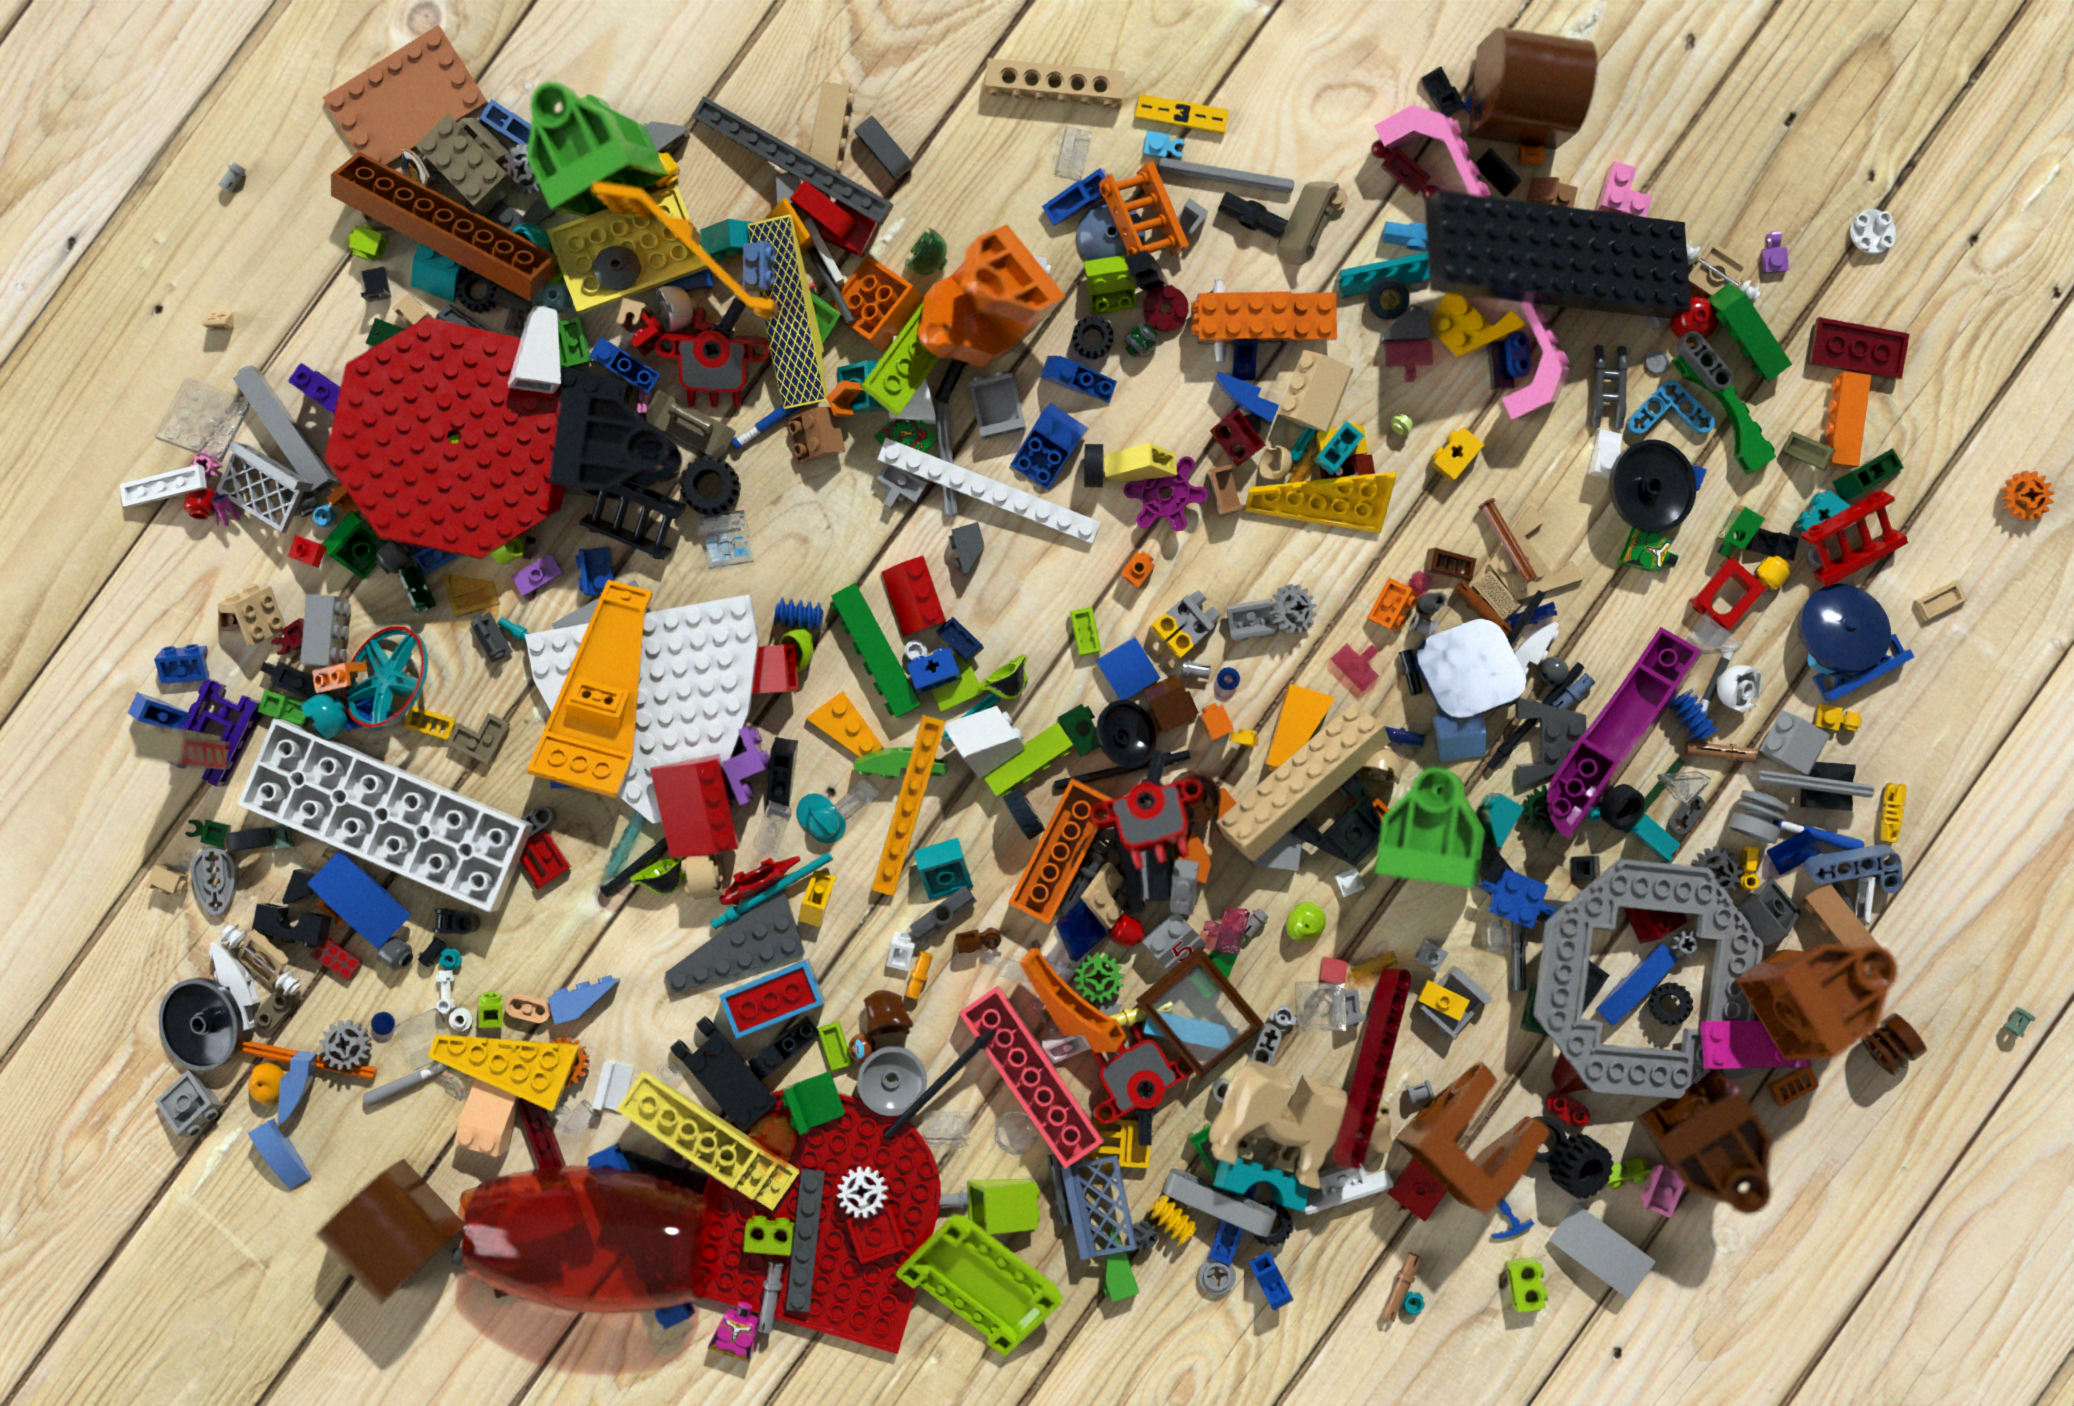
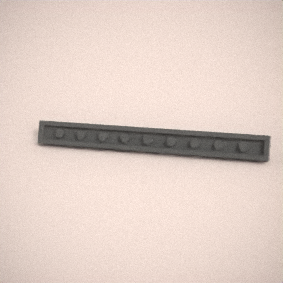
M704 96L692 114V117L799 179L807 181L813 187L880 225L884 224L894 207L886 199Z

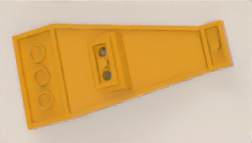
M593 182L592 191L608 209L613 210V214L626 216V213H634L635 217L641 219H649V216L657 217L671 231V234L675 235L674 238L679 239L729 289L757 314V317L771 319V316L778 317L779 307L774 300L750 297L700 248L701 235L690 220L669 217L642 189Z

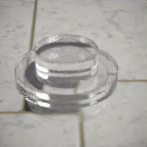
M664 1062L657 1069V1078L667 1085L674 1084L680 1077V1069L674 1062Z

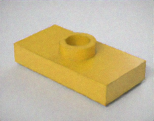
M1426 980L1417 998V1001L1458 1021L1461 1020L1470 1001L1429 980Z

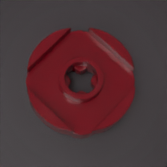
M1172 285L1154 288L1148 293L1143 304V316L1146 323L1154 330L1173 332L1179 329L1184 324L1189 312L1186 296ZM1161 304L1171 305V313L1168 315L1166 312L1161 313Z

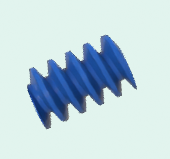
M781 597L775 609L774 626L780 620L781 626L785 627L789 621L791 628H795L798 623L799 628L804 629L806 624H808L809 630L813 631L817 625L818 631L821 632L824 614L821 603L818 602L816 607L813 608L811 601H809L807 606L804 607L802 600H799L797 606H794L793 599H790L788 605H786L784 598Z
M1690 689L1675 698L1669 708H1678L1674 716H1683L1679 724H1688L1684 732H1693L1689 740H1701L1714 733L1718 727H1710L1713 720L1711 718L1705 719L1708 712L1700 711L1703 708L1702 703L1694 704L1698 700V696H1690L1693 692V689Z

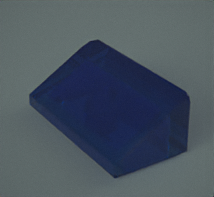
M1808 829L1766 851L1779 875L1804 863L1809 857L1822 853L1815 838Z

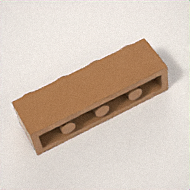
M1830 883L1823 884L1803 899L1805 903L1803 905L1804 909L1810 916L1815 915L1820 922L1818 926L1825 935L1830 934L1834 939L1833 945L1855 948L1880 946ZM1865 965L1864 971L1866 974L1869 971H1871V967L1869 965Z

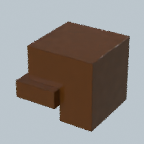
M1176 674L1143 689L1144 695L1151 707L1147 712L1156 732L1163 731L1164 733L1197 718L1196 715L1199 714L1190 692H1186L1184 685Z

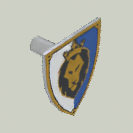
M402 149L405 176L424 186H427L428 182L443 181L444 176L441 172L429 173L422 158H419L416 153L409 149Z

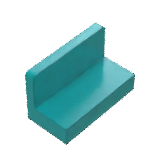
M1643 814L1629 830L1632 835L1664 862L1671 863L1673 860L1671 855L1681 845L1647 814Z

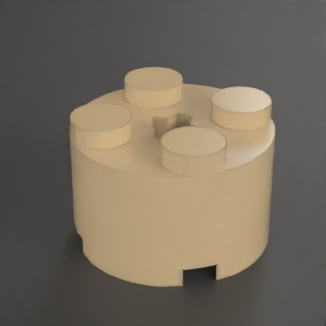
M719 853L687 856V859L682 860V870L687 875L688 881L685 885L688 897L693 896L694 899L698 900L725 895L726 890H722V885L727 884V876L723 858L718 859L716 855Z

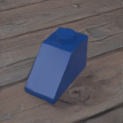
M139 692L136 693L128 711V714L137 721L174 729H180L189 716L188 712Z

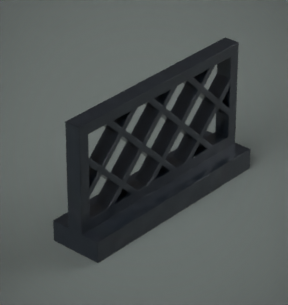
M1114 827L1115 838L1111 844L1100 837L1104 829L1100 830L1095 835V839L1089 849L1099 840L1108 846L1104 853L1105 855L1111 849L1117 852L1120 860L1114 867L1124 878L1123 885L1120 889H1116L1117 894L1113 899L1116 901L1120 894L1128 899L1129 909H1124L1122 914L1145 911V902L1139 901L1135 864L1133 863L1131 852H1128L1121 842L1118 827ZM1115 842H1117L1118 849L1113 846ZM1088 907L1090 921L1098 920Z

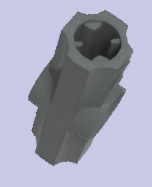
M964 885L909 927L916 938L922 942L977 902L967 886ZM944 907L948 909L950 913L948 919L941 920L938 918L937 910Z

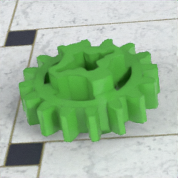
M1096 952L1094 959L1087 955L1088 962L1080 961L1082 969H1075V972L1080 974V977L1074 978V981L1081 984L1077 987V990H1084L1083 998L1090 995L1092 1003L1095 1001V998H1099L1101 1004L1104 997L1111 1001L1112 993L1119 995L1116 988L1124 986L1123 983L1119 982V979L1125 978L1124 974L1118 973L1122 966L1114 965L1116 958L1109 961L1107 953L1103 958H1100L1099 953ZM1102 963L1109 965L1114 972H1107L1103 968ZM1094 964V969L1091 973L1085 974L1087 968ZM1097 972H1101L1102 976L1107 977L1102 979L1101 984H1098L1097 980L1090 979L1096 977ZM1114 981V984L1111 987V989L1105 992L1104 987L1109 982ZM1085 984H1092L1096 987V993L1090 991Z

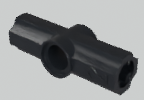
M1227 191L1217 211L1238 220L1245 228L1253 231L1259 230L1278 240L1288 223V220L1267 211V208L1253 200L1246 201Z

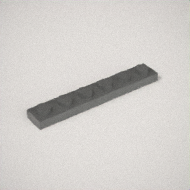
M806 1168L801 1170L786 1310L810 1311L825 1179L824 1170Z

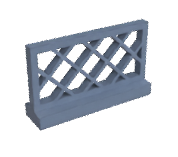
M1118 1155L1078 1163L1074 1162L1066 1169L1062 1166L1061 1170L1080 1260L1137 1249ZM1113 1162L1114 1173L1111 1178L1100 1171L1104 1163ZM1087 1166L1094 1171L1089 1182L1081 1177L1079 1168ZM1097 1174L1108 1181L1102 1191L1091 1184ZM1110 1184L1119 1190V1196L1116 1201L1105 1194ZM1088 1188L1099 1195L1094 1205L1085 1198ZM1102 1197L1113 1205L1107 1215L1096 1208ZM1115 1207L1124 1214L1121 1224L1110 1218ZM1093 1211L1104 1218L1099 1228L1090 1222V1216ZM1107 1221L1118 1228L1112 1238L1101 1231ZM1120 1230L1128 1235L1130 1245L1122 1246L1115 1241ZM1098 1234L1109 1241L1105 1249L1096 1250L1095 1239Z

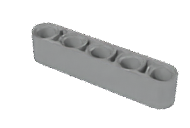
M1176 1168L1170 1169L1163 1192L1169 1197L1264 1237L1269 1236L1276 1217L1274 1210L1227 1189L1213 1186V1183Z

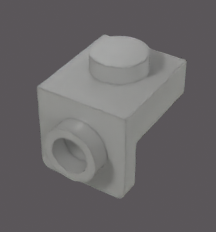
M1351 988L1333 993L1336 1020L1344 1023L1346 1026H1357L1359 1022L1367 1020L1366 1015L1360 1012L1357 989Z

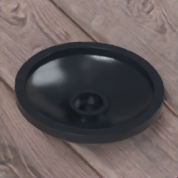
M1129 700L1114 701L1105 706L1101 711L1097 721V737L1105 755L1113 763L1124 768H1136L1148 762L1156 747V731L1147 712L1141 706Z

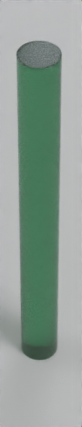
M1677 757L1647 794L1644 810L1639 819L1685 764L1684 760ZM1639 819L1632 826L1622 831L1628 834Z

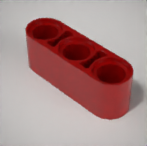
M805 180L789 198L798 208L839 240H842L856 223L849 214Z

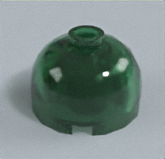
M930 227L929 233L925 231L912 247L910 252L913 253L911 260L906 258L905 266L920 275L932 274L937 269L941 271L948 262V259L945 258L948 251L946 241L938 232Z

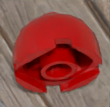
M1693 296L1690 297L1691 310L1680 317L1671 319L1672 326L1670 327L1678 339L1689 332H1697L1706 340L1713 334L1718 325L1717 312L1708 299ZM1686 339V343H1693L1690 339Z

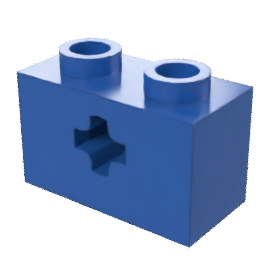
M939 648L933 651L932 655L927 657L918 656L912 659L911 663L907 664L915 689L919 695L962 679L954 654L950 648ZM932 666H936L935 673H932Z

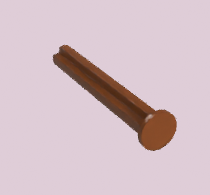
M1495 498L1483 502L1478 507L1479 510L1484 511L1524 582L1530 583L1534 581L1537 575L1494 503L1496 501Z

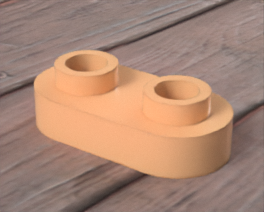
M516 993L509 996L505 1001L507 1014L515 1018L542 1023L548 1020L552 1014L549 1002L537 997ZM516 1001L522 1003L521 1009L515 1007ZM539 1006L544 1009L542 1015L537 1012Z

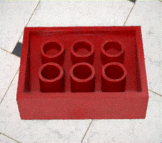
M720 754L650 768L670 858L715 854L738 849L739 840Z

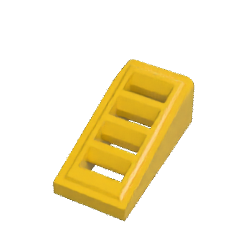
M412 706L408 711L403 727L448 741L456 719ZM418 712L420 716L417 725L414 726L412 722L415 713ZM428 715L429 719L426 728H421L424 716ZM438 718L435 731H430L433 719ZM443 720L447 721L444 734H440L439 731Z

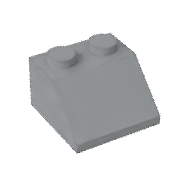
M1781 710L1764 740L1760 752L1767 759L1808 776L1830 735L1803 718Z

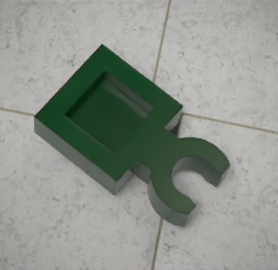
M196 819L188 821V823L196 826V831L186 832V836H201L200 843L221 848L226 847L225 834L230 832L231 825L213 820H205L204 825Z

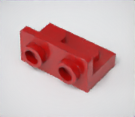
M644 313L641 317L648 327L636 331L633 335L634 338L630 341L645 357L655 349L657 340L665 330L653 315L649 318Z

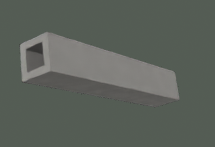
M252 365L241 368L233 380L298 475L313 483L310 492L318 495L337 482L260 369Z

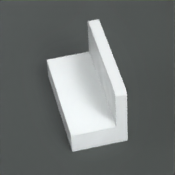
M611 1060L605 1061L592 1108L616 1110L629 1091L634 1066Z

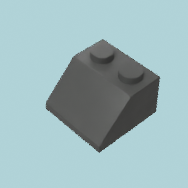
M1772 877L1768 878L1748 895L1737 909L1743 914L1754 934L1761 939L1766 947L1788 936L1801 914L1800 909Z

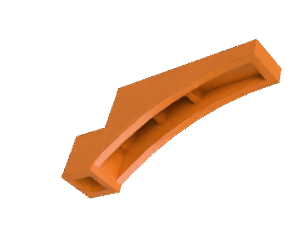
M1031 948L1019 964L1062 1035H1084L1094 1053L1115 1052L1126 1038L1117 1019L1105 1015L1080 997L1053 970L1038 948Z

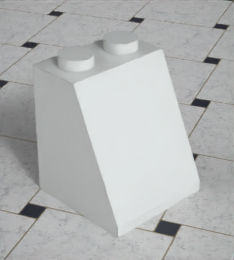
M997 706L951 721L944 726L953 743L979 779L1025 749L1020 741L1024 737L1017 727L1011 728L1012 719L1006 711L1001 713Z

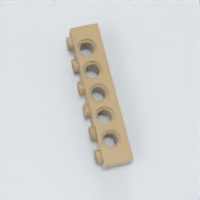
M988 58L985 92L996 97L1009 94L1018 99H1024L1026 96L1035 97L1039 101H1048L1050 98L1058 99L1061 103L1081 101L1083 105L1102 103L1105 107L1114 108L1117 105H1122L1125 71ZM1006 76H1012L1015 78V81L1007 84L1003 79ZM1029 78H1035L1038 83L1034 86H1029L1026 81ZM1057 80L1061 85L1058 88H1052L1049 86V82ZM1079 82L1084 87L1081 90H1074L1071 86L1073 83ZM1096 85H1104L1106 91L1099 93L1094 87Z

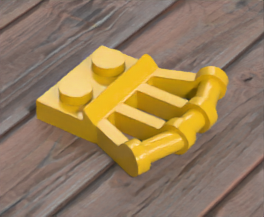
M1100 1108L1099 1117L1102 1120L1103 1118L1108 1119L1110 1113ZM1093 1117L1092 1122L1098 1129L1101 1123L1097 1122ZM1118 1118L1114 1120L1113 1123L1121 1126V1131L1098 1129L1102 1137L1120 1138V1147L1097 1146L1087 1153L1089 1160L1099 1159L1097 1153L1119 1154L1120 1167L1149 1168L1150 1146H1140L1138 1144V1119ZM1113 1162L1104 1163L1100 1171L1103 1172L1114 1168Z

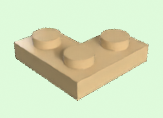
M1112 863L1104 864L1081 896V899L1104 928L1111 929L1124 912L1112 898L1113 893L1124 880Z

